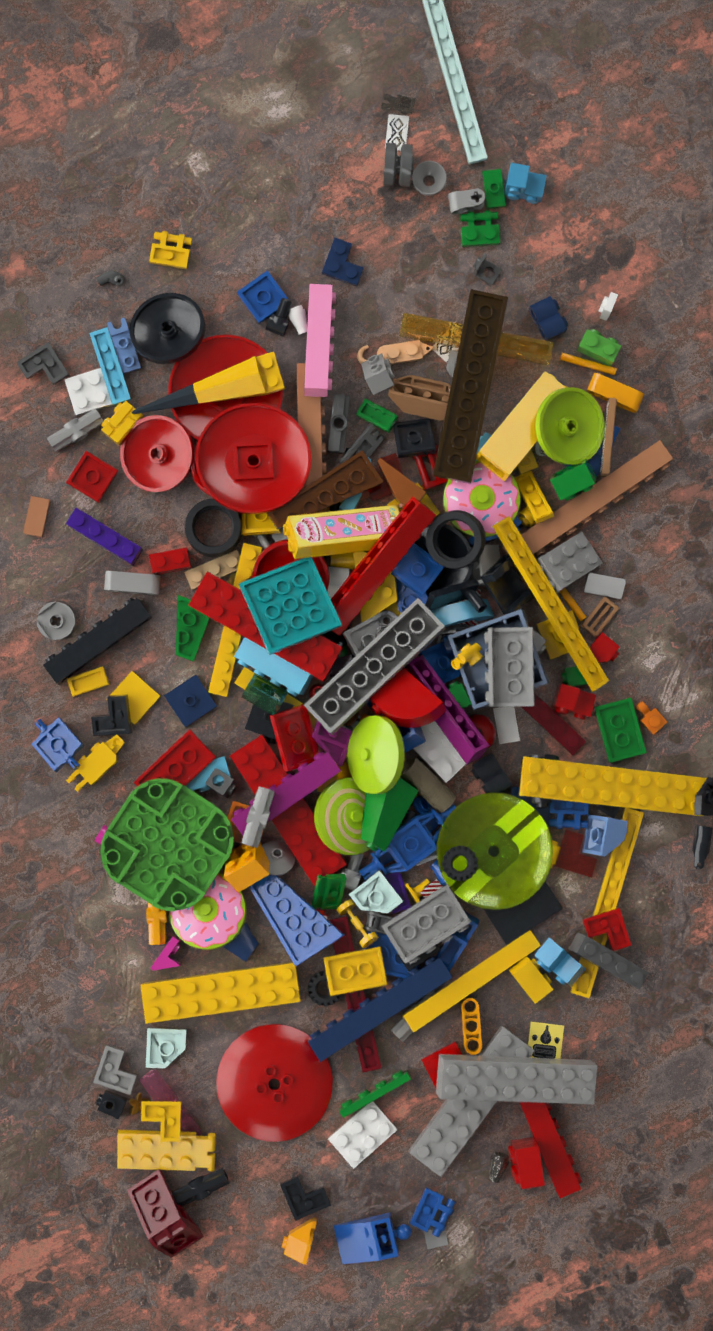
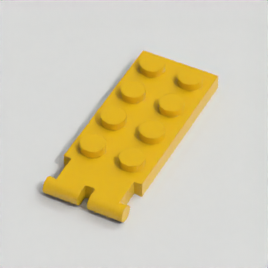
M118 1130L117 1169L195 1171L196 1168H207L208 1171H214L215 1153L213 1151H215L216 1134L208 1133V1136H196V1132H180V1142H160V1131Z

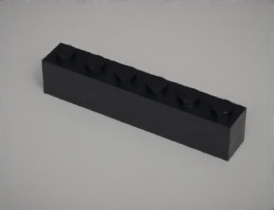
M130 598L124 603L125 607L119 611L118 609L113 610L108 614L109 618L104 622L102 620L98 621L92 626L93 629L90 632L84 631L78 635L76 642L73 644L69 642L61 648L62 652L58 655L52 654L45 659L46 663L43 666L56 684H61L152 618L138 598Z

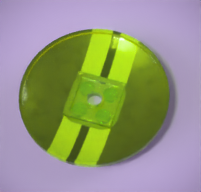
M485 793L465 800L448 815L438 835L436 853L441 875L449 888L458 897L476 907L496 910L519 905L532 897L540 889L551 868L553 846L545 821L531 805L509 794ZM492 845L497 846L499 849V853L495 857L490 856L488 853V849ZM465 846L475 852L478 858V868L470 879L455 881L449 878L443 871V856L452 847ZM463 856L455 857L453 860L454 869L457 871L466 869L468 864L466 858Z

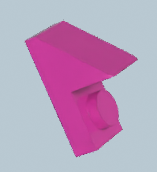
M174 935L150 969L154 971L182 965L169 956L171 953L175 955L181 946L178 944L180 941L178 937Z

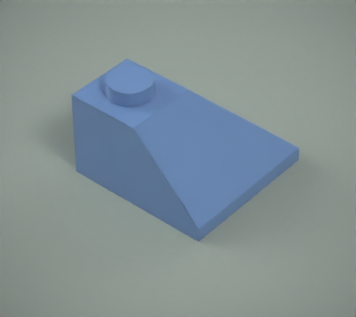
M588 814V827L585 830L582 852L606 856L625 840L628 821Z

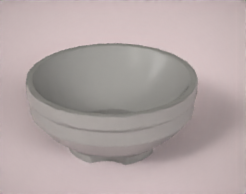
M435 161L421 162L415 167L412 175L415 189L426 196L438 194L444 188L447 180L445 169ZM431 176L435 182L432 186H426L423 179Z

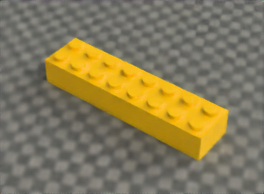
M293 962L144 982L141 984L146 1024L301 1001L297 968Z

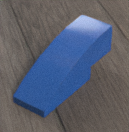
M464 911L471 920L468 924L469 927L460 933L459 931L453 933V938L443 943L440 948L441 950L435 956V958H441L449 972L479 925L480 920Z

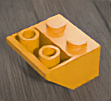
M261 842L258 848L242 844L235 849L233 848L228 860L225 862L224 878L238 893L270 873V862Z

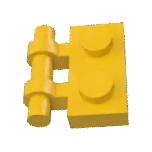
M162 231V233L154 232V239L160 240V244L152 243L149 263L187 270L190 249H185L183 246L184 244L191 245L192 238L185 237L184 234H179V236L168 234L166 231ZM167 241L177 243V247L167 246Z

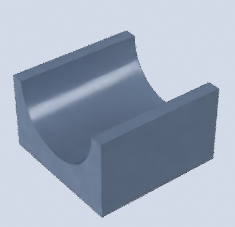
M522 609L448 636L455 658H457V655L461 653L460 650L468 643L471 646L477 643L481 647L480 653L484 657L474 666L466 662L460 668L473 709L489 706V703H486V691H489V683L485 682V672L489 671V664L485 663V652H488V644H485V632H488V628L529 627L526 613ZM533 641L534 689L551 683Z

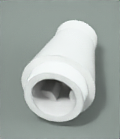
M302 305L289 309L288 317L298 334L307 332L306 311Z

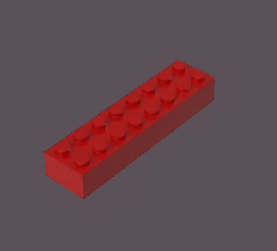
M207 571L189 606L266 649L241 590ZM319 635L274 654L316 678L326 681L344 647L323 635Z
M260 735L230 755L255 796L258 787L266 789L273 785L278 787L283 783L281 779L288 775L263 735ZM304 798L272 819L275 827L314 886L319 874L321 876L333 874L347 865L339 853L329 849L320 839L315 827L314 813Z

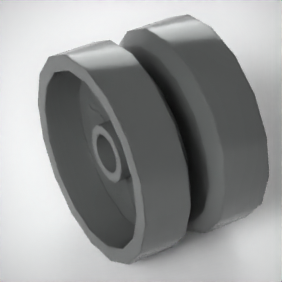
M386 142L383 185L393 186L395 174H399V185L410 187L414 157H412L413 144H403L401 146V154L398 156L396 143Z

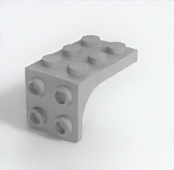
M583 532L578 533L537 559L538 564L556 593L603 563Z

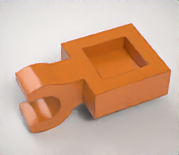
M643 701L635 706L644 716L640 719L641 723L652 735L667 723L656 708L650 711Z

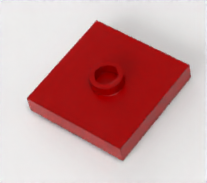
M85 451L66 484L99 503L119 470L90 452Z

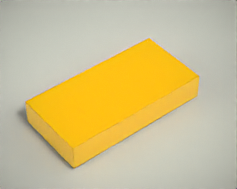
M103 666L67 678L72 697L110 685Z

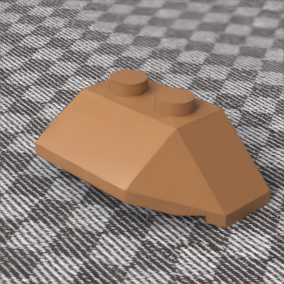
M414 375L393 379L394 385L389 387L388 396L404 413L440 421L444 420L451 388L449 383Z

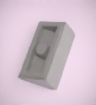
M589 572L587 573L584 592L622 599L626 579Z

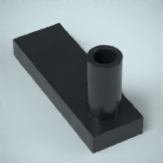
M476 579L432 591L425 604L429 610H433L467 599L478 613L483 612L487 608L486 603L476 592L479 586Z

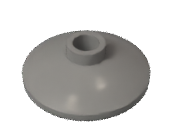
M268 841L262 844L270 862V875H283L292 869L295 856L287 844L281 841Z

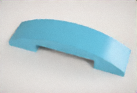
M482 599L486 603L487 608L481 613H478L468 600L431 611L445 627L471 620H476L477 622L494 617L488 599Z

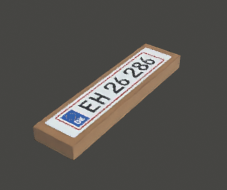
M609 398L607 401L600 476L606 477L610 473L617 405L616 398Z

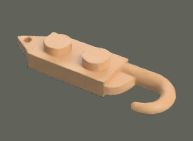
M420 340L384 345L378 349L377 355L382 353L384 359L388 358L391 365L423 360V357L433 347L420 342ZM368 345L361 347L358 351L357 358L360 364L367 361L363 358V352L369 348Z

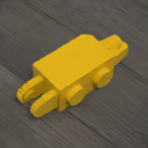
M115 735L107 742H102L101 744L97 742L90 749L92 751L87 757L84 755L77 761L80 767H77L78 769L66 781L71 783L81 774L85 779L76 785L75 790L77 792L87 783L94 785L118 762L117 753L125 744L124 740L120 736Z

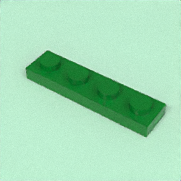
M402 1070L397 1071L392 1075V1079L387 1082L384 1079L376 1083V1088L369 1091L366 1089L358 1094L357 1099L344 1101L341 1104L342 1107L339 1108L340 1114L343 1118L408 1082L411 1080L407 1070L404 1072Z

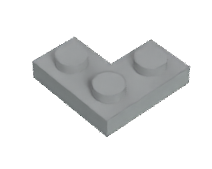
M110 1045L105 1046L93 1083L129 1095L131 1094L137 1075L119 1069L125 1050Z

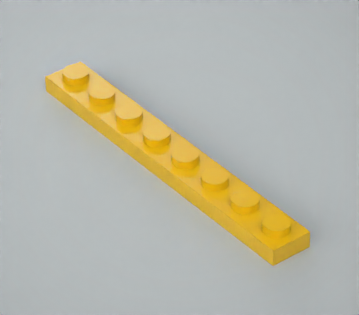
M243 543L234 586L240 589L239 583L252 579L253 568L258 556L262 552V547ZM226 626L223 627L208 693L225 697L228 696L236 662L234 655L239 648L242 635Z

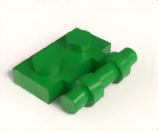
M487 210L484 213H474L471 211L467 212V214H460V222L468 221V226L461 227L462 247L500 245L499 224L491 225V220L498 219V212ZM485 220V225L474 226V221Z

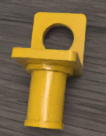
M426 878L414 888H410L408 883L404 884L415 903H418L420 897H422L420 892L430 882Z

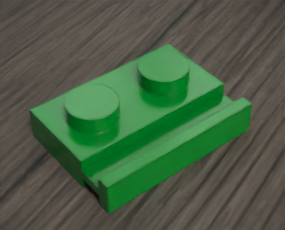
M319 874L312 899V907L315 909L320 907L321 909H337L341 905L347 880L345 874H326V876Z

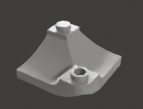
M383 611L342 633L354 658L381 633V624L390 625L397 618V615L391 611ZM384 618L388 620V624L383 623Z

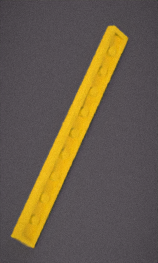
M508 516L493 525V529L592 692L609 682V679L511 517Z
M624 808L621 820L628 821L627 834L625 835V840L611 852L593 916L616 909L644 815L643 812ZM607 933L591 939L605 946L608 936ZM580 957L579 963L586 970L572 985L570 993L590 998L599 967Z

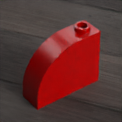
M405 668L399 671L370 698L373 705L371 708L378 716L381 714L393 721L395 725L406 728L428 725L446 712L443 702Z

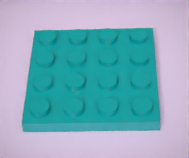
M312 557L302 558L239 583L240 590L269 655L342 626Z

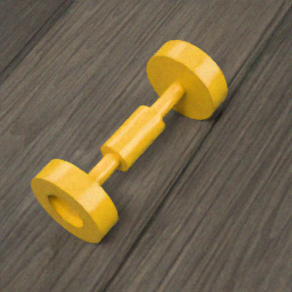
M352 899L347 900L336 911L340 916L346 913L349 914L351 917L350 921L357 931H361L364 936L359 944L362 948H366L378 939V935L376 932H371L367 935L359 918L351 912L356 904Z

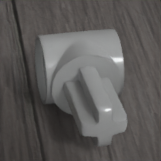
M363 854L351 855L348 867L342 869L341 874H345L347 878L345 888L351 890L357 888L361 877L358 870Z

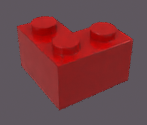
M559 684L557 685L551 708L556 709V713L563 715L573 713L574 718L585 720V717H591L596 694L581 691L580 688Z

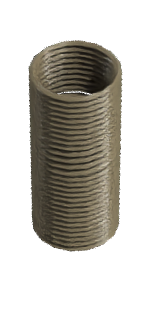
M416 757L411 758L403 765L400 777L417 789L418 794L439 813L446 811L454 803L456 794Z

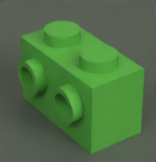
M587 329L577 351L607 366H612L621 345L613 338L608 337L607 339L601 336V333L597 330L591 329L590 331Z

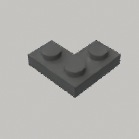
M49 342L16 362L27 380L42 370L45 371L53 385L69 376V373Z

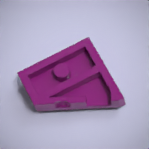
M317 720L311 737L325 752L330 754L338 766H343L353 731L341 727L336 733L331 735Z

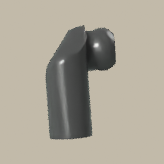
M109 270L96 277L100 286L107 282L120 286L125 281L121 273Z

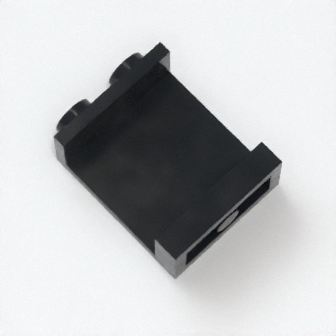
M509 554L503 555L480 577L504 615L522 609L525 603L530 602L534 598L532 591L525 587L513 565L515 563Z

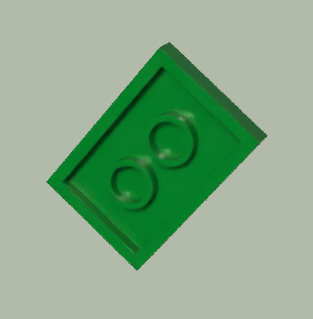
M632 698L594 707L608 763L646 753Z

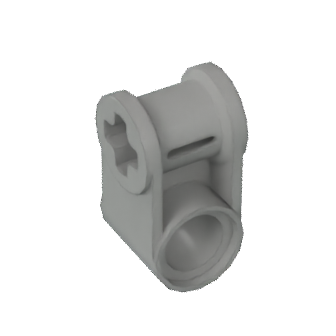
M481 189L455 191L448 194L450 210L453 215L480 210L485 204V194ZM474 197H478L479 202H476Z

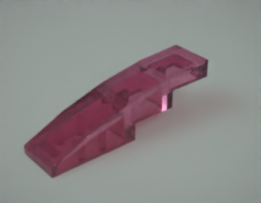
M156 1068L139 1079L153 1101L181 1102ZM181 1103L180 1132H196V1136L202 1134L201 1128Z

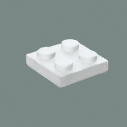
M101 368L64 379L76 416L86 414L95 408L99 410L113 405Z

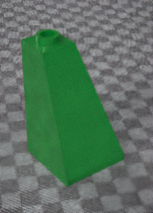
M400 777L394 787L385 793H366L361 839L367 843L366 847L375 852L377 849L386 851L418 793L417 789Z

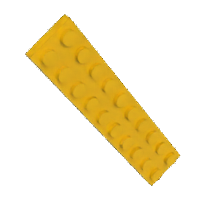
M523 757L519 796L695 815V795L707 778Z

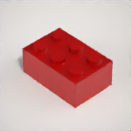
M534 1137L510 1140L511 1146H508V1152L514 1164L511 1165V1172L515 1183L519 1184L521 1189L545 1186L539 1145Z

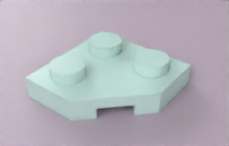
M380 871L376 872L349 894L360 910L389 913L403 902Z
M147 1028L146 1068H166L186 1049L187 1029Z

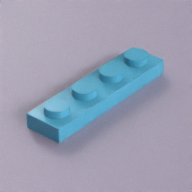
M108 327L89 333L113 406L118 405L120 402L124 403L125 400L130 401L131 397Z

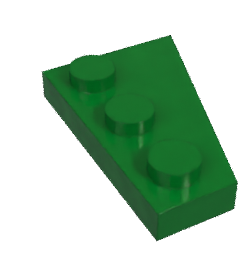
M177 595L175 655L194 662L210 617L190 607L191 599Z

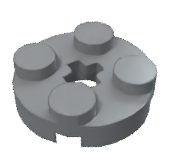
M50 602L44 605L38 613L37 627L43 636L54 641L63 640L70 636L76 626L75 614L66 604ZM54 616L56 618L61 617L59 626L56 624L52 625V618Z

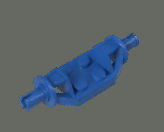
M452 804L442 813L435 812L432 808L431 812L415 816L398 828L385 852L377 849L376 852L370 853L373 861L359 870L364 879L367 880L378 871H383L385 875L408 871L433 853L437 847L440 829L442 826L444 829H448L444 821L456 806ZM439 825H441V827L434 834V836H432L431 832H433ZM393 860H395V861L397 862V863L392 864V865H389V866H387V867H383V865H385V864H387V863H389V862H391V861H393Z

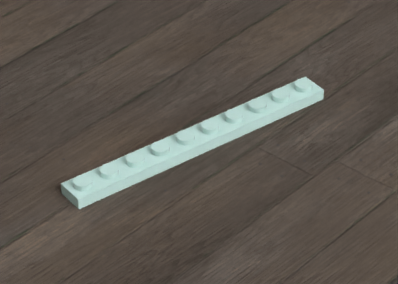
M422 0L468 164L487 160V154L443 0Z

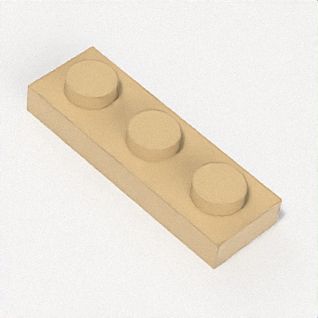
M235 550L185 571L184 573L191 589L194 590L199 587L207 571L220 578L237 572L240 555Z

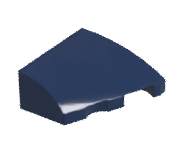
M244 923L238 936L223 947L247 962L251 959L259 942L250 932L248 924Z

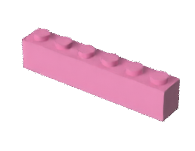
M310 284L304 396L328 397V390H332V379L328 378L329 373L333 371V361H329V355H333L334 344H330V338H334V326H331V321H335V309H332V304H336V292H332V285Z

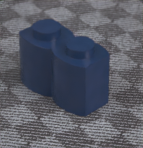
M551 296L528 308L545 342L567 331V320L564 316L561 317L558 312L560 309L559 304Z

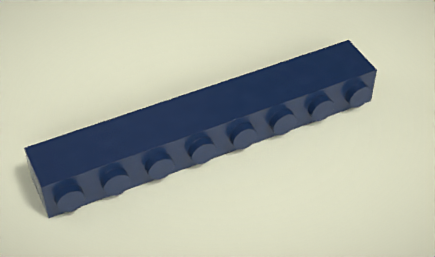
M430 957L425 961V966L420 969L418 966L408 972L409 976L402 979V977L394 980L392 982L393 986L386 990L385 987L375 993L376 997L371 1000L366 998L359 1003L360 1007L353 1011L352 1008L342 1014V1019L338 1021L334 1019L326 1024L327 1028L320 1032L318 1029L310 1034L308 1043L319 1061L321 1062L453 978L441 958Z

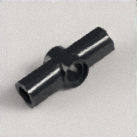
M222 1167L206 1176L202 1175L191 1180L187 1185L173 1191L172 1194L176 1203L183 1207L190 1202L208 1197L212 1194L211 1192L230 1184V1181Z

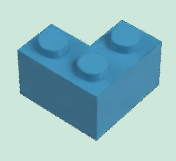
M511 163L504 195L508 196L507 198L511 200H518L520 198L532 204L541 203L547 175L529 172L530 166Z
M548 938L534 955L539 959L536 963L549 974L553 971L557 975L555 979L563 986L566 983L572 986L586 970L551 938Z

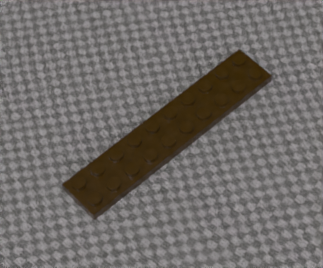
M470 290L433 472L434 477L471 484L508 301L507 296Z

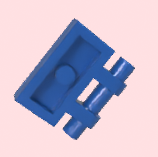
M552 799L549 813H557V818L549 819V827H556V829L568 827L573 828V830L587 828L588 821H582L580 818L581 815H588L589 803ZM563 814H574V820H563Z
M426 1187L409 1224L425 1232H428L431 1225L435 1227L432 1235L439 1238L441 1232L446 1228L445 1224L449 1215H452L454 1211L453 1207L456 1201L449 1198L446 1205L441 1203L444 1195ZM439 1209L443 1212L439 1220L436 1221L434 1217Z

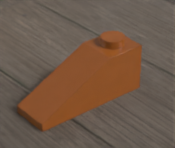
M379 458L377 464L396 502L399 503L398 507L400 509L404 508L412 496L419 501L423 499L426 491Z

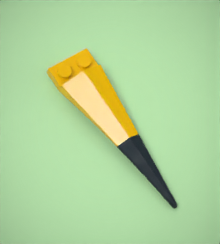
M275 352L252 357L135 409L131 413L140 414L194 404L268 395L284 390L285 386Z

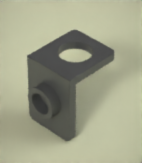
M484 253L482 258L478 257L474 263L475 271L473 275L493 285L501 269L487 261V254ZM492 268L494 276L491 278L485 277L483 274L484 269Z
M217 768L214 769L206 781V785L226 798L235 792L238 783ZM217 775L222 776L224 779V783L221 786L213 784V779Z

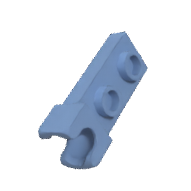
M122 318L121 328L115 329L111 322H108L107 326L122 373L126 374L141 369L130 338L126 318Z

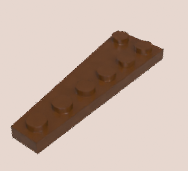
M362 450L303 488L291 502L266 514L278 530L286 524L288 516L319 512L374 488L384 481Z

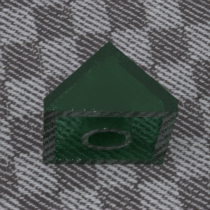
M254 673L241 698L273 715L278 712L288 692L286 689Z

